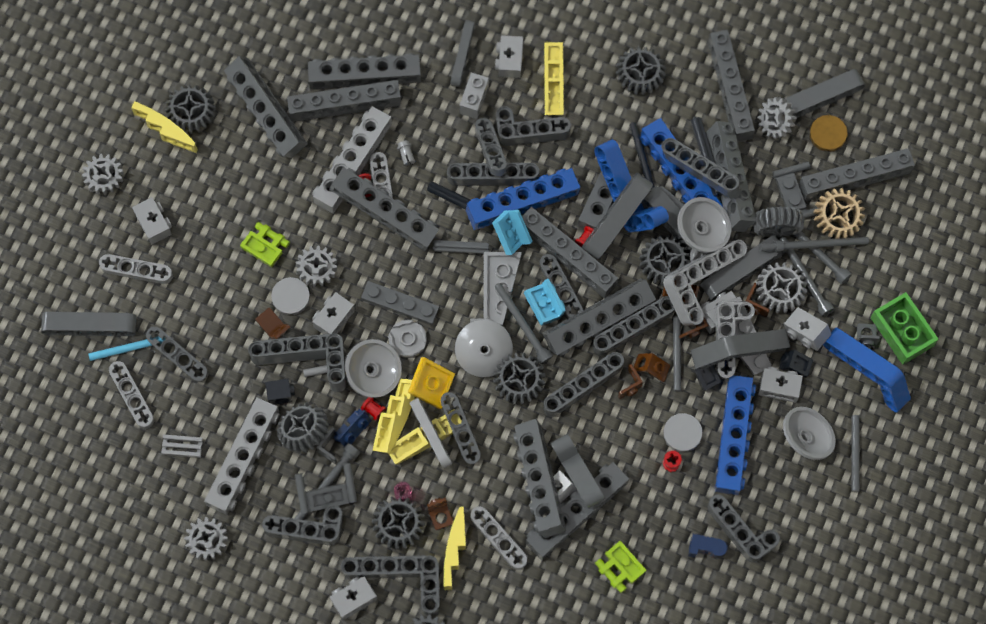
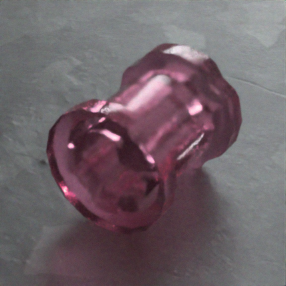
M406 482L396 484L394 487L395 499L398 501V498H400L402 502L406 498L411 500L412 489L410 485ZM403 489H405L406 493H404L403 496H400V492H402Z

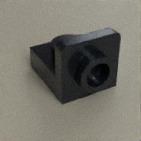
M797 350L787 351L780 359L779 369L797 372L803 378L808 377L813 359Z
M714 365L695 370V366L690 367L691 372L695 373L702 390L705 391L721 383Z

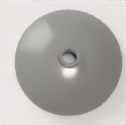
M697 197L685 203L679 211L677 219L678 230L683 240L691 248L703 253H712L726 245L731 235V222L727 212L719 203L709 198Z
M481 319L467 324L459 332L455 342V354L459 364L466 372L477 377L494 376V371H500L497 368V364L504 365L502 359L508 361V355L512 357L513 345L509 333L502 325L492 320ZM482 346L488 347V351L486 353L481 352L480 349Z
M376 339L365 340L355 345L349 351L344 365L345 376L352 389L362 396L373 398L390 393L397 386L402 372L401 361L394 348L386 342ZM368 366L372 368V373H368Z
M796 407L786 414L783 421L784 434L790 446L797 453L811 460H822L833 452L835 448L834 431L829 422L820 413L808 407Z

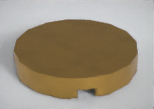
M823 115L812 123L810 140L819 150L835 151L840 149L846 141L847 128L838 117Z

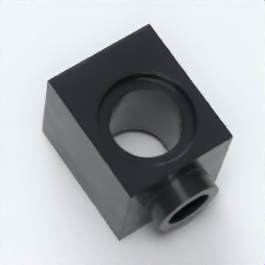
M288 378L265 382L269 403L277 405L292 402L295 390L294 384H290Z

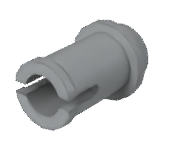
M407 140L399 142L397 150L401 153L404 166L410 165L409 162L411 164L415 163L411 151L412 145Z

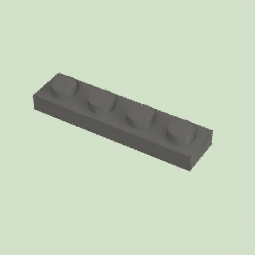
M370 281L367 282L361 296L362 301L432 326L439 311V306Z

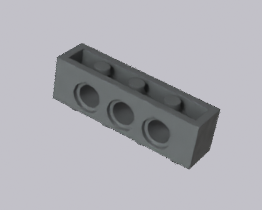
M602 171L578 219L577 227L584 229L585 226H589L595 229L614 202ZM608 194L610 197L604 199L600 195ZM600 210L602 214L596 215L593 211Z

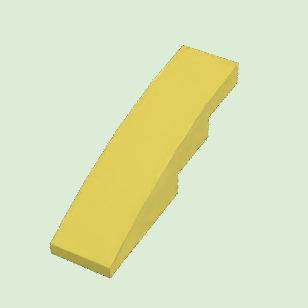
M544 42L545 115H563V42Z
M134 101L131 107L134 115L146 119L148 128L160 132L162 141L194 153L197 152L196 143L180 127L155 110Z
M400 379L396 396L390 395L387 412L380 415L372 451L390 453L398 440L411 410L410 402L415 398V396L407 393L412 380Z
M457 413L453 414L452 422L459 425L462 420ZM446 415L431 421L441 441L453 434ZM418 427L397 440L389 455L395 465L430 448L431 444L422 427Z
M459 507L447 543L444 563V590H452L451 570H459L458 550H466L464 507Z

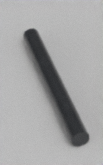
M631 123L629 127L644 177L653 183V188L655 185L637 124Z

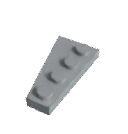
M484 252V319L490 318V320L503 326L508 307L496 291L495 285L497 283L502 284L511 297L522 252H514L512 255H506L505 252Z
M737 297V298L732 299V300H730V301H742V300H741V297ZM724 305L720 310L724 316L728 315L731 311L728 305ZM744 305L740 308L741 315L748 314ZM715 307L705 312V314L716 327ZM751 319L735 320V335L756 333ZM723 325L720 331L723 335H727L731 328L729 325ZM766 354L739 357L753 375L762 372L764 368L772 367Z

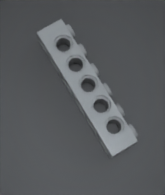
M373 106L364 113L361 124L357 125L352 132V138L344 143L342 153L333 160V167L330 171L327 170L322 178L323 182L314 189L312 195L316 205L334 214L343 198L334 192L327 191V189L331 187V184L343 167L346 169L351 168L357 172V175L360 174L392 125L391 116ZM368 127L375 128L374 131H367L366 129ZM358 142L366 143L364 146L356 145ZM349 157L356 158L354 161L347 160V158Z
M256 397L204 501L206 506L226 515L234 510L237 504V495L243 492L246 486L244 481L247 476H251L255 467L253 463L256 458H260L263 452L261 447L264 441L267 442L272 433L270 429L273 424H277L280 418L278 406ZM259 419L266 420L263 426L256 425ZM256 436L258 439L255 443L247 442L248 438ZM241 454H249L248 459L244 461L239 460ZM233 471H240V475L237 478L230 477ZM225 488L232 489L231 493L227 496L221 494Z

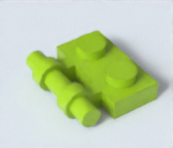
M258 222L255 225V229L259 233L256 234L250 231L240 244V248L272 268L282 254V250L277 247L282 245L287 248L290 241L285 239V236L281 233L277 234L272 231L270 226ZM268 236L273 239L272 243L266 241L264 237Z
M621 541L605 553L609 559L607 563H604L601 558L595 562L599 568L598 571L605 575L611 581L612 587L617 588L620 593L626 589L622 581L627 579L632 584L646 572V569ZM612 566H615L621 574L618 577L610 570Z

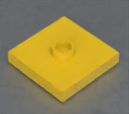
M421 357L407 393L438 409H442L441 397L449 391L455 373L425 357Z

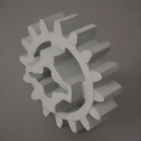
M781 97L769 98L768 102H763L764 109H759L762 114L758 116V119L762 121L759 123V126L764 127L762 132H767V136H773V138L785 137L786 133H791L790 126H795L792 121L796 119V116L792 114L795 112V109L790 108L792 103H787V99Z
M102 154L99 155L98 159L93 156L92 162L86 161L88 167H83L85 173L82 174V177L85 180V186H89L90 191L95 189L96 194L103 191L104 195H106L107 190L113 193V187L119 188L118 182H123L121 176L124 175V172L121 169V163H117L118 161L115 157L111 160L109 154H107L106 158H103Z
M310 246L309 252L304 249L303 256L298 255L296 273L301 274V281L306 279V285L312 282L313 287H316L317 283L322 287L324 281L330 283V277H335L334 271H337V265H335L337 260L333 258L332 252L327 254V248H324L322 251L320 246H317L316 250Z
M205 517L204 522L198 518V524L191 523L192 530L186 529L189 536L184 537V540L189 543L185 546L187 549H191L189 552L191 555L197 553L196 558L198 560L201 556L204 557L205 561L208 560V556H211L214 560L216 553L222 555L221 548H227L223 543L228 541V537L223 536L227 531L226 529H221L223 527L221 522L216 525L215 518L211 522H209L208 517ZM206 527H212L214 530H208ZM199 530L197 537L194 538L195 533ZM207 535L209 541L205 543L204 536ZM219 540L217 546L214 548L215 542ZM197 547H198V548H200V547L205 548V549H207V551H201V550L197 549Z

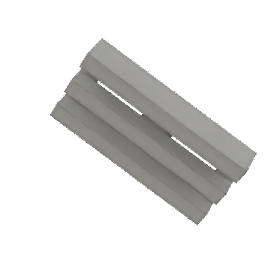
M163 435L161 454L201 458L203 438ZM168 441L192 442V443H198V445H194V444H181V443H168ZM167 447L197 449V452L167 450Z

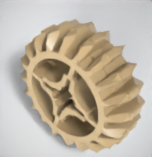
M843 188L839 192L836 189H833L831 193L827 191L825 196L819 198L820 202L815 204L819 209H815L814 213L819 216H816L814 220H820L817 227L823 226L822 233L824 234L828 231V237H832L833 234H835V239H839L840 235L842 238H847V234L852 237L854 231L858 232L860 230L858 226H862L864 223L860 219L865 218V215L860 212L864 211L865 208L859 207L862 201L856 202L855 198H857V195L855 194L851 197L850 190L845 194ZM836 200L844 201L848 205L842 206L839 202H836ZM829 203L831 215L826 217V206ZM844 210H846L842 216L840 215L833 218V216H835L837 212H843ZM852 210L853 220L850 225L848 222V212ZM831 222H837L843 228L835 227Z

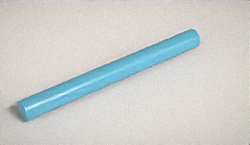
M159 336L151 338V340L157 339L161 344L164 341ZM147 339L89 353V359L92 361L152 345Z

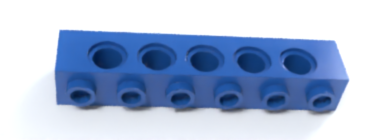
M661 118L642 128L640 137L644 146L649 147L653 159L659 161L662 172L670 177L672 186L682 194L684 203L697 197H705L716 201L722 206L718 198L713 196L707 184L684 171V174L676 173V170L683 169L665 158L662 145L656 144L655 141H664L668 138L675 139V137ZM689 157L684 158L683 161L689 160ZM691 184L695 189H688L686 185Z
M572 168L568 170L561 169L553 175L549 176L546 174L539 177L538 180H528L520 186H510L499 193L492 192L485 198H474L467 203L466 213L473 229L477 230L491 225L504 211L519 210L521 214H524L531 207L536 210L577 196L581 187ZM553 184H559L561 188H556ZM540 189V190H542L544 193H543V194H539V193H537L535 190ZM523 195L527 199L521 200L518 196ZM506 201L509 203V205L504 206L501 204V202ZM489 207L492 211L487 212L483 208Z
M733 375L728 379L715 492L738 495L740 489L744 490L745 478H742V471H746L747 459H744V453L748 452L749 440H746V436L751 431V422L748 421L749 414L752 415L754 403H750L751 396L755 395L756 385L752 384L753 378ZM738 394L743 395L745 400L738 401L735 396ZM740 413L743 419L737 420L733 414ZM731 432H738L741 438H733ZM735 450L738 452L739 456L735 458L731 457L729 455V451ZM733 469L737 475L729 476L726 470Z

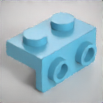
M519 210L504 211L492 222L506 255H512L521 245L532 243Z
M549 279L544 280L541 285L527 289L524 292L541 326L560 319L566 311L563 301L559 299L556 288Z

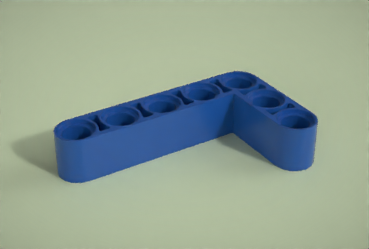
M611 139L595 147L594 152L612 199L615 202L631 180V175L618 143ZM640 203L624 225V228L628 232L651 230L667 222L669 215L662 206L644 209L642 203Z
M835 327L831 331V336L825 341L823 346L829 352L880 385L884 401L892 411L897 413L911 400L904 374L899 368L839 328Z

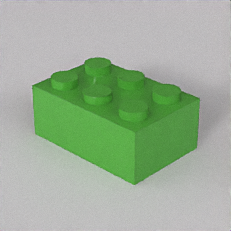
M906 292L876 309L871 316V320L902 365L934 347L939 340Z

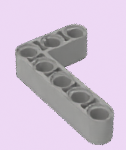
M742 240L727 242L721 249L699 257L664 278L665 290L683 325H698L704 319L703 311L691 285L744 256L747 252L745 242Z

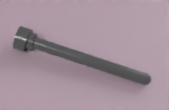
M802 231L795 234L800 241L810 240ZM819 247L809 248L835 273L834 276L841 285L852 276V273L847 269L836 265Z
M786 237L780 238L783 242H788ZM786 249V253L794 266L800 270L799 274L804 275L803 280L807 282V287L818 303V312L821 317L832 313L835 308L831 302L823 298L793 249Z
M497 283L495 285L496 291L537 351V360L540 364L547 362L553 357L550 350L543 348L502 284Z
M348 443L343 449V457L318 489L330 486L344 468L343 464L348 463L349 460L352 461L353 458L356 459L360 452ZM300 510L295 519L303 520L308 513L301 514Z

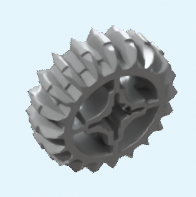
M777 262L774 267L768 265V270L763 269L762 275H758L757 279L759 281L756 282V287L758 288L755 293L760 294L758 301L764 300L762 305L764 307L769 305L770 311L773 308H776V313H779L780 309L787 313L788 308L794 311L795 306L799 307L801 305L800 301H804V294L807 293V289L804 287H806L807 282L802 281L804 275L798 276L799 269L793 271V265L787 268L786 263H783L782 267H780ZM772 278L773 286L767 291L766 282ZM795 285L796 294L791 298L789 296V289Z

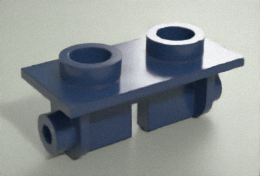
M355 410L346 420L350 426L348 427L343 424L334 433L335 436L333 438L337 442H341L344 448L348 443L352 444L372 421L364 410Z

